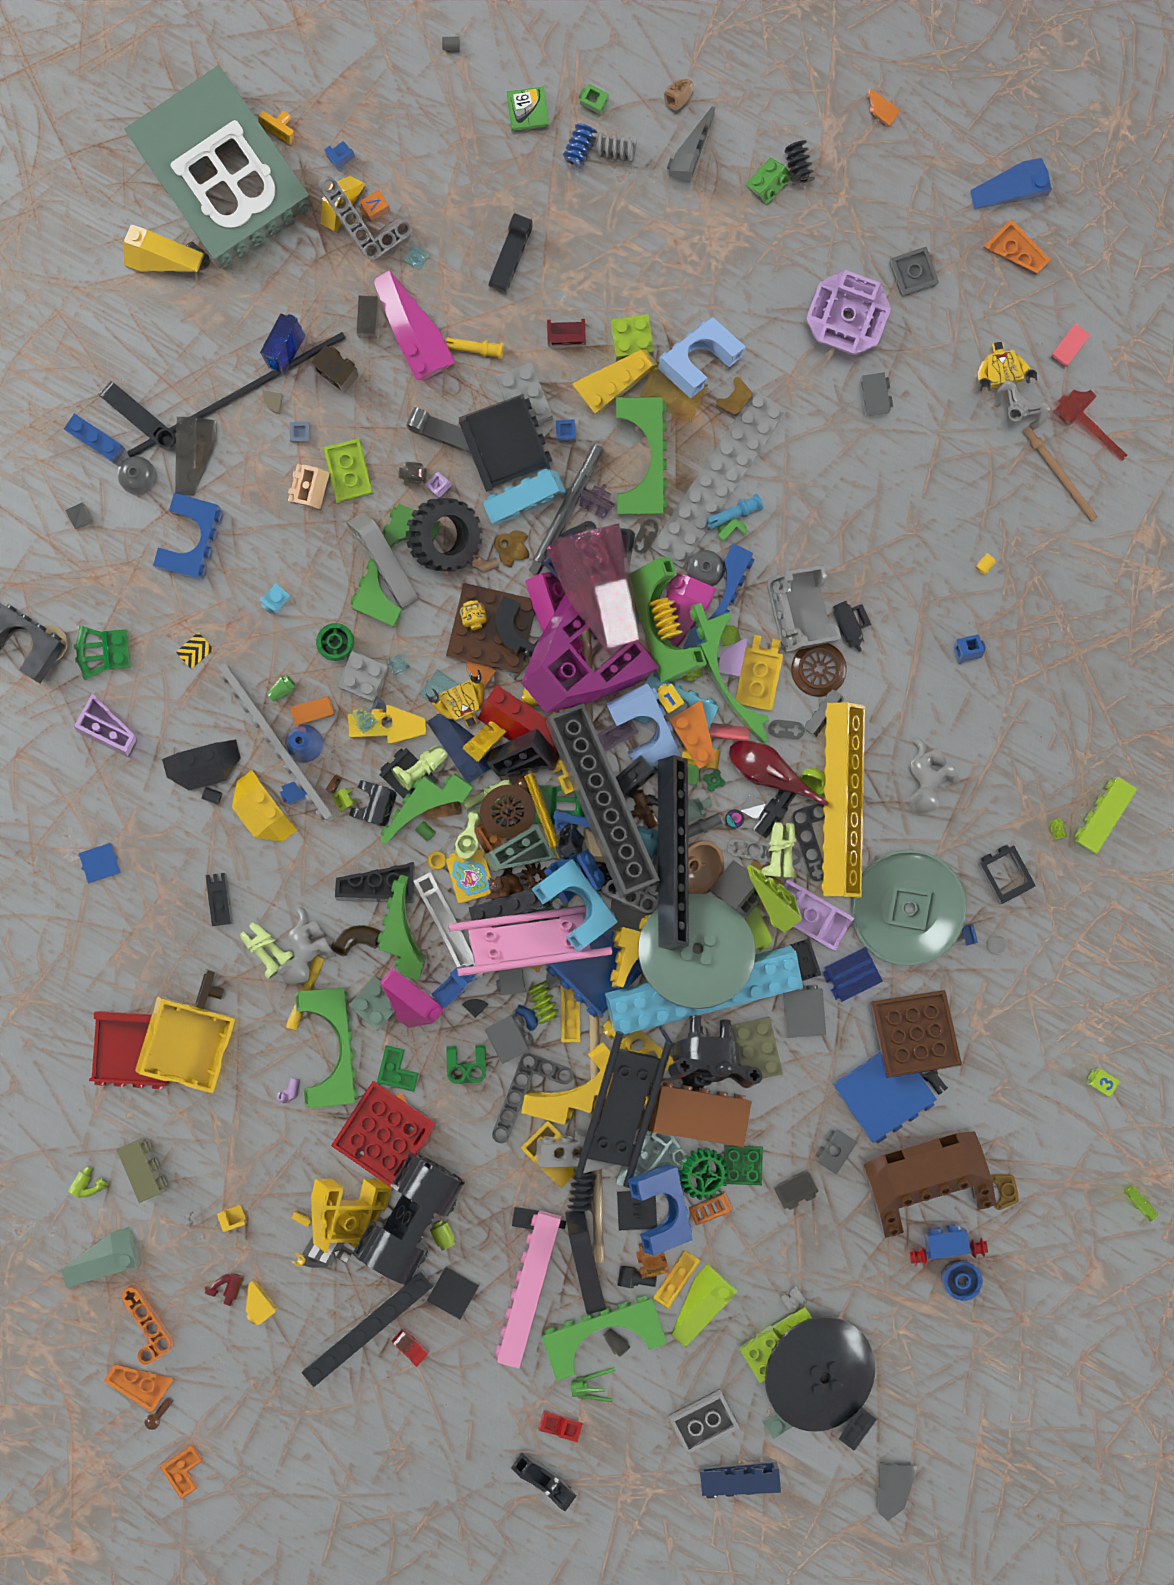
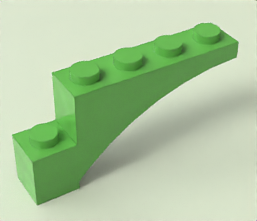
M456 773L453 776L448 775L443 783L445 788L427 776H424L422 779L419 777L413 785L415 788L413 793H408L403 799L402 803L404 806L402 809H397L392 815L391 819H393L391 825L388 826L386 824L381 831L382 838L380 841L385 844L389 843L393 836L407 822L426 810L451 802L459 801L463 803L474 786Z
M400 875L398 881L394 880L391 891L394 892L393 898H389L387 909H390L389 914L384 916L382 925L385 926L384 932H380L377 942L380 943V951L398 956L395 966L398 967L397 971L403 976L419 980L426 956L419 950L409 928L405 906L408 877Z

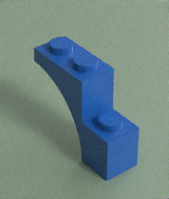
M462 965L455 968L450 973L448 979L431 994L443 1009L450 1006L465 992L464 990L477 980L476 974L458 976L457 969L470 966Z

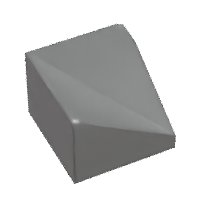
M750 794L740 811L757 820L767 803Z

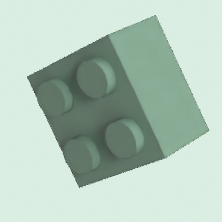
M374 976L350 1002L349 1006L378 1031L395 1011L390 1005L389 998L384 993L380 984L381 980Z

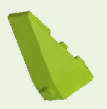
M708 1263L694 1278L671 1333L685 1348L737 1293V1289Z

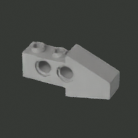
M575 1131V1138L563 1136L562 1139H555L554 1137L546 1136L543 1139H537V1164L540 1168L574 1167L576 1170L586 1134ZM576 1147H581L578 1153L573 1154V1150ZM557 1148H562L560 1153L554 1154ZM587 1159L584 1173L611 1167L616 1164Z

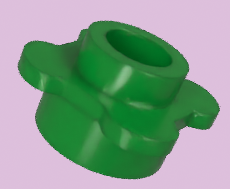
M718 769L703 776L709 791H715V788L725 785V780L722 779L721 772Z

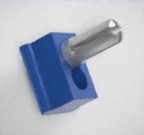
M973 924L963 927L964 936L957 939V941H962L954 943L953 946L965 943L968 946L978 943Z

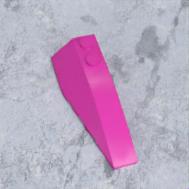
M388 271L374 279L389 323L416 380L425 381L455 364L456 362L439 328L418 306L417 302L408 294L394 274Z
M552 572L541 573L525 580L533 609L543 632L564 595L570 591ZM577 636L570 644L586 662L585 657L581 654L583 642Z

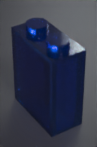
M280 313L260 351L268 368L282 374H286L306 336L298 319L291 314L284 315Z
M866 947L823 967L824 972H822V975L827 983H831L833 987L831 993L834 999H839L840 1002L883 982Z

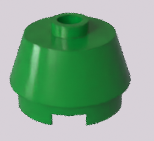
M331 623L319 631L316 638V646L319 653L325 659L340 661L348 657L352 652L354 636L345 625Z

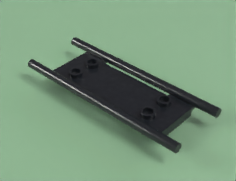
M616 1031L575 1177L582 1178L587 1159L628 1167L623 1186L630 1188L628 1179L634 1177L673 1044L668 1041L665 1042L661 1058L659 1059L656 1056L620 1049L624 1033ZM651 1081H653V1085L643 1115L641 1126L638 1132L636 1143L634 1145L633 1141L641 1118Z

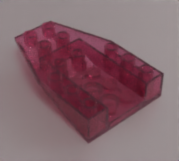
M619 523L558 538L552 542L546 549L568 601L605 648L609 649L639 640L633 584Z

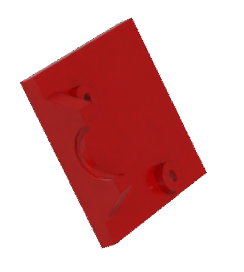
M372 1081L331 1146L394 1189L391 1184L410 1152L418 1154L427 1145L431 1132L437 1123L375 1081ZM410 1127L414 1128L412 1132L409 1130ZM363 1151L364 1156H360V1152Z

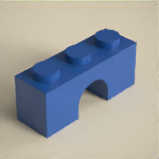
M75 413L64 427L67 433L85 443L114 464L125 450L120 443Z

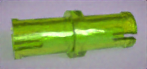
M1133 1184L1124 1191L1134 1202L1135 1208L1140 1209L1150 1222L1159 1215L1148 1202L1149 1199L1146 1196L1143 1197Z

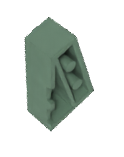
M538 825L530 827L483 855L493 872L556 858Z

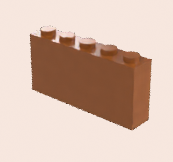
M663 1082L658 1092L648 1131L744 1147L752 1101L747 1100L746 1096L741 1094H734V1097H730L727 1092L717 1091L716 1094H712L709 1089L699 1088L698 1091H694L691 1086L681 1085L680 1088H676L673 1083Z

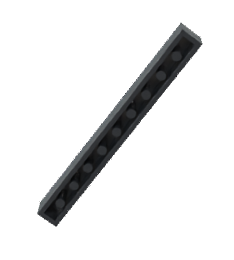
M676 755L658 760V878L660 880L658 882V947L672 951L689 947L688 759Z

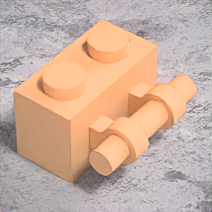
M297 464L296 471H293L292 475L294 477L292 487L288 491V501L320 509L330 472L316 467Z

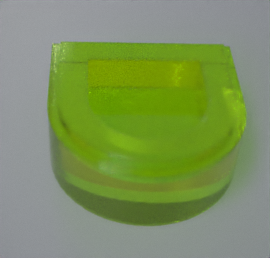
M734 625L725 626L720 637L722 645L727 646L739 642L741 637L737 627Z

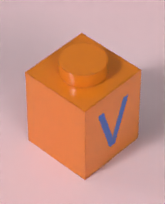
M380 190L360 201L362 207L359 209L364 218L368 217L371 222L390 211L389 204Z

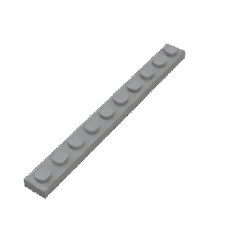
M225 663L218 667L221 670L220 677L225 683H230L232 686L230 691L235 698L240 697L243 702L240 705L244 711L252 714L253 718L251 721L257 729L261 727L264 732L262 736L268 744L270 742L275 747L273 752L277 758L280 759L282 757L285 761L284 768L289 774H294L296 777L294 782L299 789L304 788L307 793L305 797L311 805H316L318 808L315 811L321 820L325 819L328 822L334 820L335 817L233 672Z

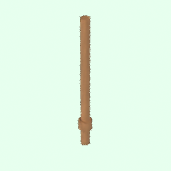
M1030 426L1026 427L1023 431L1031 440V445L1034 449L1040 452L1091 521L1096 519L1098 516L1043 445L1044 441L1041 437H1037Z

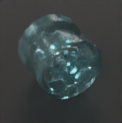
M404 653L394 656L387 661V664L392 667L393 675L400 674L410 668V665L404 660Z

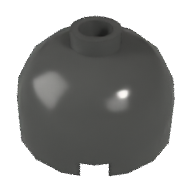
M132 456L126 458L120 464L117 477L119 484L125 491L135 495L144 494L154 486L156 471L149 460L139 456Z
M700 550L694 553L689 559L686 568L689 577L712 587L721 581L725 571L724 562L721 557L710 550Z

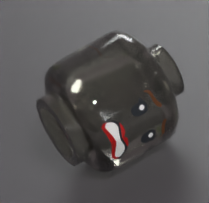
M405 462L403 468L399 467L398 479H402L404 486L420 487L422 483L426 482L427 469L424 468L422 463Z

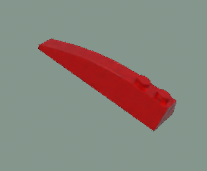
M496 685L486 699L477 719L490 727L488 725L490 721L496 723L502 730L506 731L503 737L509 741L538 729L558 753L545 723L547 718Z

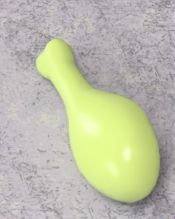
M468 813L467 828L456 840L457 855L463 860L470 859L478 848V839L474 831L476 820L479 818L478 813Z

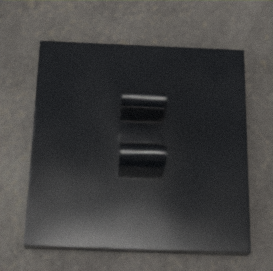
M631 1191L617 1192L619 1231L654 1229L657 1227L656 1195L641 1201L632 1198Z

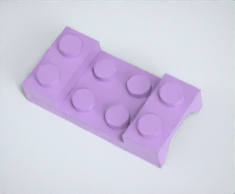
M786 879L783 886L796 897L802 920L793 927L827 948L836 951L840 940L854 920V917L791 880Z

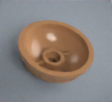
M701 840L688 844L689 894L709 893L710 888L723 874L724 856L721 849L713 842Z

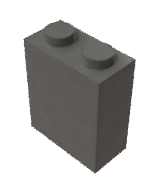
M734 860L710 888V891L715 896L724 900L745 918L761 900L750 879L748 870Z
M818 985L806 986V990L798 989L783 993L787 1038L826 1035L822 988L818 989Z

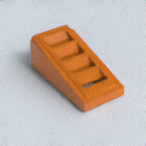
M726 1191L717 1194L716 1197H711L709 1200H704L689 1207L696 1226L733 1210ZM719 1200H722V1203L725 1207L724 1209L722 1208ZM713 1202H714L715 1205H716V1208H717V1210H718L717 1212H715V1210H714V1208H713V1205H712ZM707 1205L710 1215L707 1214L704 1206ZM698 1208H700L704 1218H700L697 1211Z

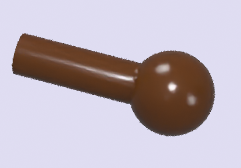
M166 1398L154 1414H150L145 1418L144 1424L147 1429L155 1430L158 1428L160 1418L172 1404L170 1399Z

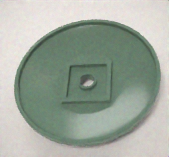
M918 850L895 851L875 860L862 873V898L852 897L851 915L854 917V928L862 943L877 957L887 962L904 966L925 964L946 953L959 938L965 924L967 912L965 892L956 873L941 859ZM908 903L915 905V911L911 914L905 911V906Z
M689 894V947L673 951L658 947L657 908L650 915L642 929L638 948L639 962L647 982L661 997L681 1007L704 1009L715 1007L730 1000L743 988L754 966L755 943L746 920L724 900L705 894ZM695 944L701 945L703 952L700 954L694 953L692 946Z

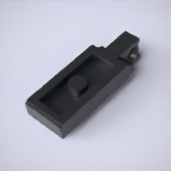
M515 1207L512 1226L534 1230L531 1222L533 1215H538L539 1210ZM560 1220L558 1228L565 1229L566 1220Z

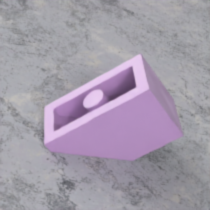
M743 638L722 652L720 658L717 657L721 675L735 678L740 677L747 639Z

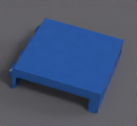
M611 928L592 941L590 948L592 950L611 947L612 955L545 964L547 972L553 977L557 976L561 980L559 982L561 986L567 991L570 989L574 993V999L580 1004L584 1003L588 1007V1013L594 1018L596 1016L602 1018L608 1009L605 993L629 987L643 973L638 958L626 978L624 987H612L611 974L613 970H616L617 962H615L618 951H621V949L614 947L613 936L615 932Z
M881 1051L833 1083V1086L839 1092L872 1143L876 1141L877 1144L886 1139V1134L890 1131L894 1133L903 1127L902 1123L906 1120L911 1122L919 1116L918 1112L921 1110L927 1111L932 1108L937 1100L919 1073L886 1078Z

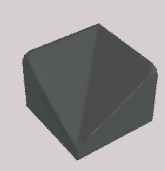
M83 502L65 510L75 529L92 522Z

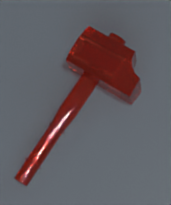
M1074 389L1067 396L1065 394L1062 395L1058 400L1060 404L1053 410L1054 414L1068 426L1077 419L1109 447L1114 454L1121 460H1124L1127 454L1083 412L1097 397L1092 390L1080 392Z

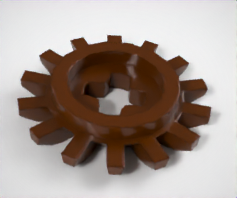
M538 863L537 868L535 864H531V867L525 865L527 870L522 869L521 872L525 875L520 876V879H525L522 885L527 884V890L532 889L547 877L544 873L547 867L545 866L541 869V863ZM539 874V878H541L542 880L536 882L535 878H533L532 876Z

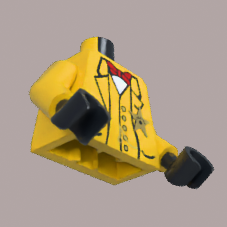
M1003 342L992 344L994 354L987 355L977 373L979 391H982V387H986L990 391L991 388L1000 387L1006 381H1012L1015 384L1022 383L1025 377L1027 384L1030 383V378H1035L1037 381V372L1031 369L1019 354H1015L1014 350L1005 352Z
M478 670L477 676H472L470 672V680L440 694L435 689H432L434 696L429 697L426 693L427 699L432 702L437 712L447 719H455L457 721L463 718L467 728L477 724L473 713L480 710L479 707L483 704L485 694L480 670Z

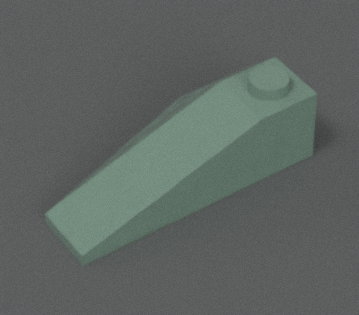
M130 1227L108 1234L62 1268L61 1272L66 1288L140 1265L141 1262Z

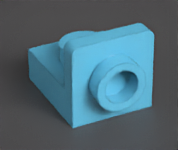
M275 583L269 592L260 598V601L263 603L261 606L269 613L271 611L277 613L291 596Z

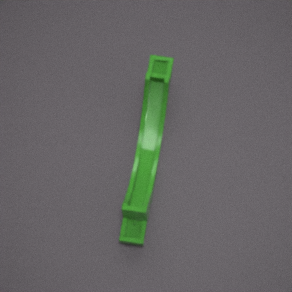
M701 603L691 605L690 616L693 621H696L698 626L696 632L699 639L703 640L702 643L697 644V647L702 648L707 663L706 667L711 678L727 704L747 729L761 743L769 742L762 724L769 721L768 716L751 711L736 701L728 692L720 676L717 660L718 645L721 634L731 619L730 614L724 613L707 620Z

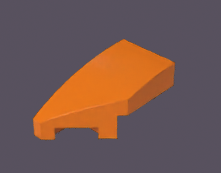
M870 89L868 91L871 107H869L870 112H873V115L886 126H890L901 110Z
M466 661L468 675L471 672L472 676L475 677L478 675V670H480L483 686H486L496 670L489 666Z

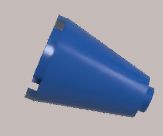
M298 725L288 732L285 738V748L295 761L308 763L320 755L323 749V739L319 731L314 727Z

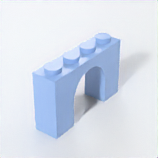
M712 317L707 322L703 321L696 331L689 332L682 342L678 341L671 351L664 352L659 358L658 369L688 397L692 398L704 388L707 377L691 363L688 353L698 349L707 350L715 354L723 363L730 367L742 357L746 346Z
M647 683L607 702L606 705L617 726L638 716H648L656 721V732L652 739L628 751L632 762L642 755L651 766L655 767L658 766V760L672 755H681L678 750L681 746L677 737H672L671 732L674 730L669 720L665 721L664 719L666 712L662 704L658 705L656 701L659 699L655 688L651 689Z

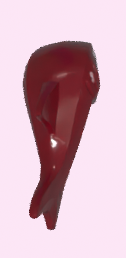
M747 740L737 741L730 746L729 755L732 763L751 783L795 793L820 804L828 805L824 798L810 789L774 748L763 743Z

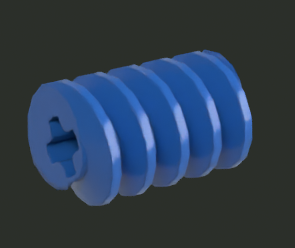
M577 123L575 125L576 130L572 132L573 137L569 138L570 144L566 145L567 151L563 152V157L568 163L583 168L580 160L586 161L583 153H590L586 146H593L589 140H595L596 138L592 133L598 132L586 124Z

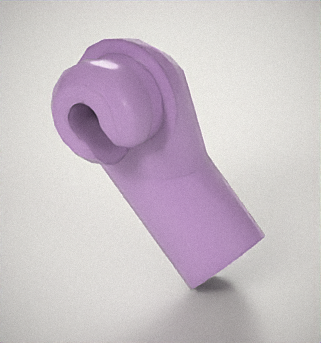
M290 1078L289 1088L279 1092L277 1100L281 1103H288L295 1099L298 1094L300 1080Z

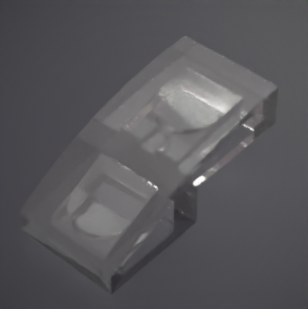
M466 822L461 833L467 828L468 822ZM450 835L441 852L446 854L456 848L457 838Z

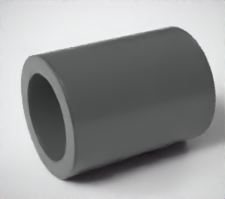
M459 36L442 37V50H460Z

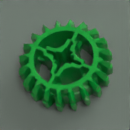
M705 1147L703 1151V1149L698 1148L697 1153L693 1150L691 1151L690 1157L685 1155L686 1162H680L683 1168L678 1169L681 1173L679 1178L682 1181L681 1187L684 1188L686 1194L690 1193V1197H697L698 1200H702L704 1196L706 1200H709L710 1194L716 1197V1191L721 1193L722 1189L720 1187L722 1185L727 1186L724 1182V1179H729V1176L725 1174L729 1171V1168L725 1167L727 1161L722 1160L723 1156L717 1154L716 1150L710 1151L709 1148ZM710 1160L715 1163L716 1172L711 1170ZM691 1175L696 1178L697 1187L692 1185Z

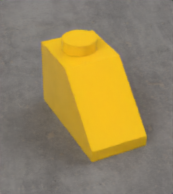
M253 1279L248 1286L246 1312L248 1314L246 1317L252 1324L256 1323L259 1326L274 1314L278 1308L256 1280Z

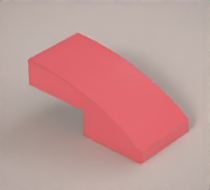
M1075 323L1051 356L1067 367L1090 334Z

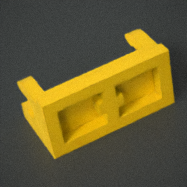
M492 721L488 723L490 727L485 725L463 746V749L477 762L506 733L504 729L502 730Z

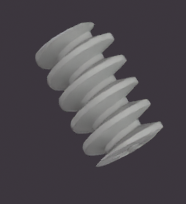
M599 132L596 150H598L599 156H602L605 152L606 157L609 158L611 153H613V158L617 159L620 154L621 160L628 156V161L631 162L635 155L637 138L632 143L631 137L626 142L623 135L617 140L616 134L610 139L609 133L603 138L602 132Z

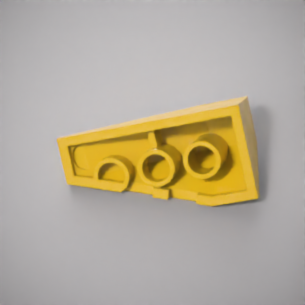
M132 224L124 240V266L139 272H197L205 255Z

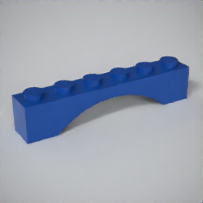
M734 543L724 560L726 571L725 594L719 607L709 619L730 612L727 609L729 603L734 604L738 595L735 591L738 585L742 587L747 577L743 574L746 568L750 570L755 560L752 558V552ZM698 626L691 629L683 649L697 647V644L703 642L702 639H699L696 632Z

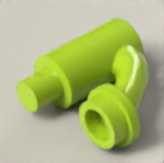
M86 1165L83 1171H79L68 1192L78 1198L89 1197L102 1189L107 1190L109 1182L99 1178L95 1181L96 1186L85 1189L92 1178L90 1174L93 1170Z

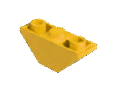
M350 175L337 181L353 206L365 183ZM323 197L320 224L337 232L342 223L326 198ZM337 198V199H336V201H335V206H336V207H339V206L342 205V203H343V198Z

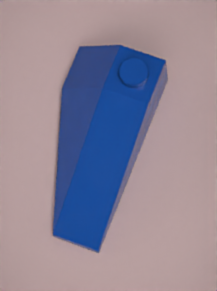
M1042 158L1023 161L977 186L970 192L974 209L1048 196L1052 188L1048 170Z

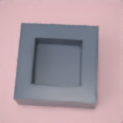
M290 422V442H309L310 423Z

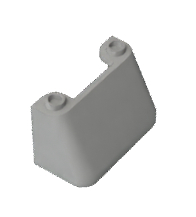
M824 565L785 571L771 577L768 581V590L781 644L786 652L841 639L839 626L834 622L829 623L820 588L827 580Z

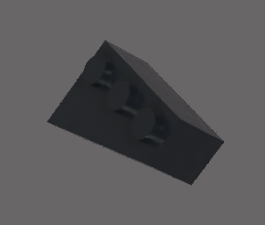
M535 729L491 749L487 764L498 777L521 774L522 771H532L533 773L538 772L539 769L547 768L550 771L555 770L559 754L541 732Z

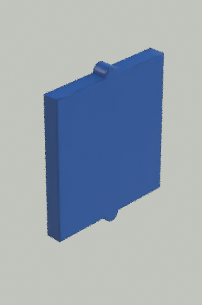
M111 843L79 853L83 866L81 869L84 870L88 883L121 873L117 863L118 857L115 856Z

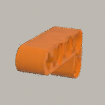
M132 1285L123 1291L122 1300L150 1342L141 1348L137 1354L138 1361L143 1365H148L166 1354L173 1347L174 1340L142 1290L138 1286ZM132 1292L136 1294L134 1298L128 1297V1295ZM140 1300L141 1302L134 1307L133 1304ZM139 1307H144L147 1310L146 1316H141L138 1313ZM149 1323L157 1325V1332L149 1330ZM161 1339L166 1340L168 1348H161L159 1341ZM144 1350H148L151 1352V1359L144 1358Z

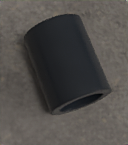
M205 787L201 799L218 805L223 793Z

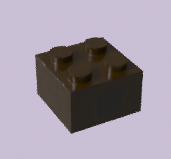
M325 345L311 364L317 373L345 394L358 378L357 368L350 359L346 358L344 360L336 348L333 346L329 348Z

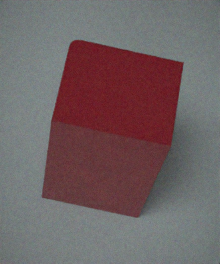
M581 319V322L555 323L547 320L548 346L586 345L585 319Z

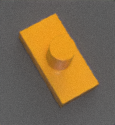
M265 111L259 114L258 122L263 129L288 145L293 142L294 130L286 126L291 119L287 112L282 111L277 118H274Z

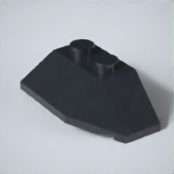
M234 739L178 752L163 758L162 761L166 777L190 791L227 781L241 756L237 740Z

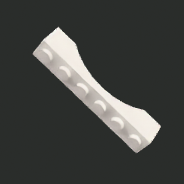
M430 872L414 880L413 882L433 917L457 968L462 965L475 966L472 950L462 931L449 932L448 924L457 923L433 874ZM483 973L475 975L477 979L484 976Z

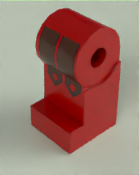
M404 1329L392 1340V1343L416 1367L429 1353L419 1341Z

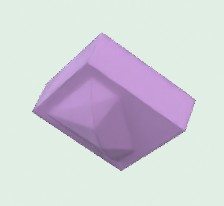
M439 472L425 484L438 498L452 485Z

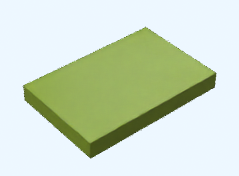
M360 438L323 447L336 503L374 494Z

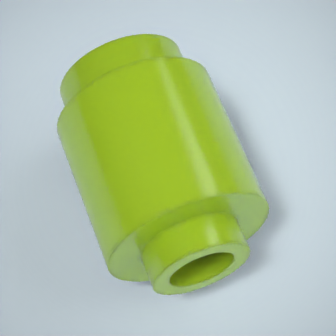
M439 1220L432 1224L433 1228L430 1229V1232L441 1250H445L455 1244V1237L447 1221Z

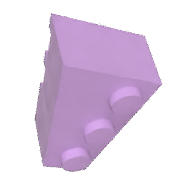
M92 693L74 726L76 732L128 757L137 741L135 735Z

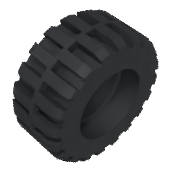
M453 498L427 500V503L420 504L418 506L419 510L413 511L411 514L413 519L408 520L407 523L410 527L409 531H406V536L409 537V541L406 543L408 548H412L410 552L412 557L418 558L417 562L420 565H425L430 570L452 572L457 569H463L466 567L465 563H471L474 560L472 556L477 555L480 550L477 547L478 544H482L480 533H483L482 527L478 526V523H480L479 517L474 516L475 511L472 508H467L468 504ZM441 517L450 518L457 531L455 544L446 553L439 552L432 541L433 526Z

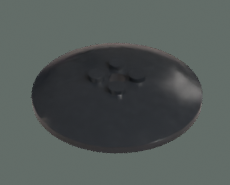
M824 1316L807 1319L788 1330L776 1343L767 1362L765 1388L771 1406L785 1422L800 1430L817 1432L830 1430L842 1425L858 1412L871 1392L875 1378V1359L872 1348L863 1333L845 1320ZM828 1373L827 1379L820 1381L821 1375Z

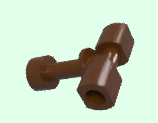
M639 789L633 792L632 797L636 805H634V810L630 811L632 817H638L639 820L644 819L648 829L656 827L658 819L654 811L650 810L648 806V798L644 790Z

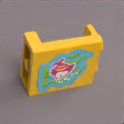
M478 847L475 854L467 860L461 859L457 852L449 854L450 858L446 859L458 904L482 898L491 893L488 878H491L487 861L483 856L485 855L484 849H479Z

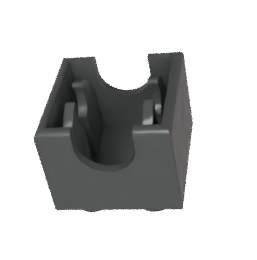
M516 1013L485 1029L501 1063H505L533 1047L534 1039L530 1032L526 1033L523 1027L525 1022L522 1016H517Z

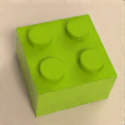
M649 314L611 319L616 362L640 350H647L651 356H654Z

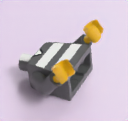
M312 1236L302 1255L298 1252L294 1253L295 1256L299 1257L298 1261L291 1262L296 1266L326 1268L328 1265H332L336 1258L346 1264L352 1254L342 1248L345 1243H330L328 1253H325L313 1244Z

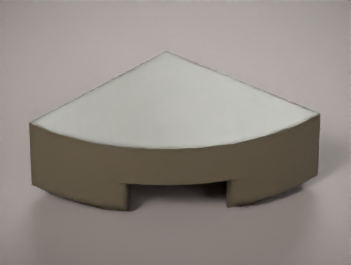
M263 390V399L266 405L272 411L279 413L282 393Z

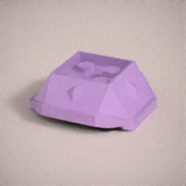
M843 270L819 282L806 321L817 342L855 355L878 345L891 307L880 282L848 270ZM849 311L853 314V317L847 319L843 316V313Z

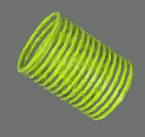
M1057 819L1048 822L1052 828L1050 830L1053 832L1054 840L1067 837L1063 821Z

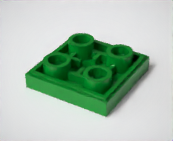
M724 1145V1160L727 1161L725 1167L729 1168V1171L725 1173L729 1176V1179H724V1182L732 1185L762 1186L763 1146L741 1147Z

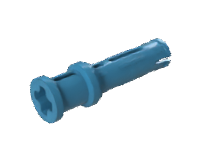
M754 494L748 500H740L736 506L707 517V523L714 521L708 524V527L713 529L741 515L747 517L749 513L757 509L762 510V500L758 494Z

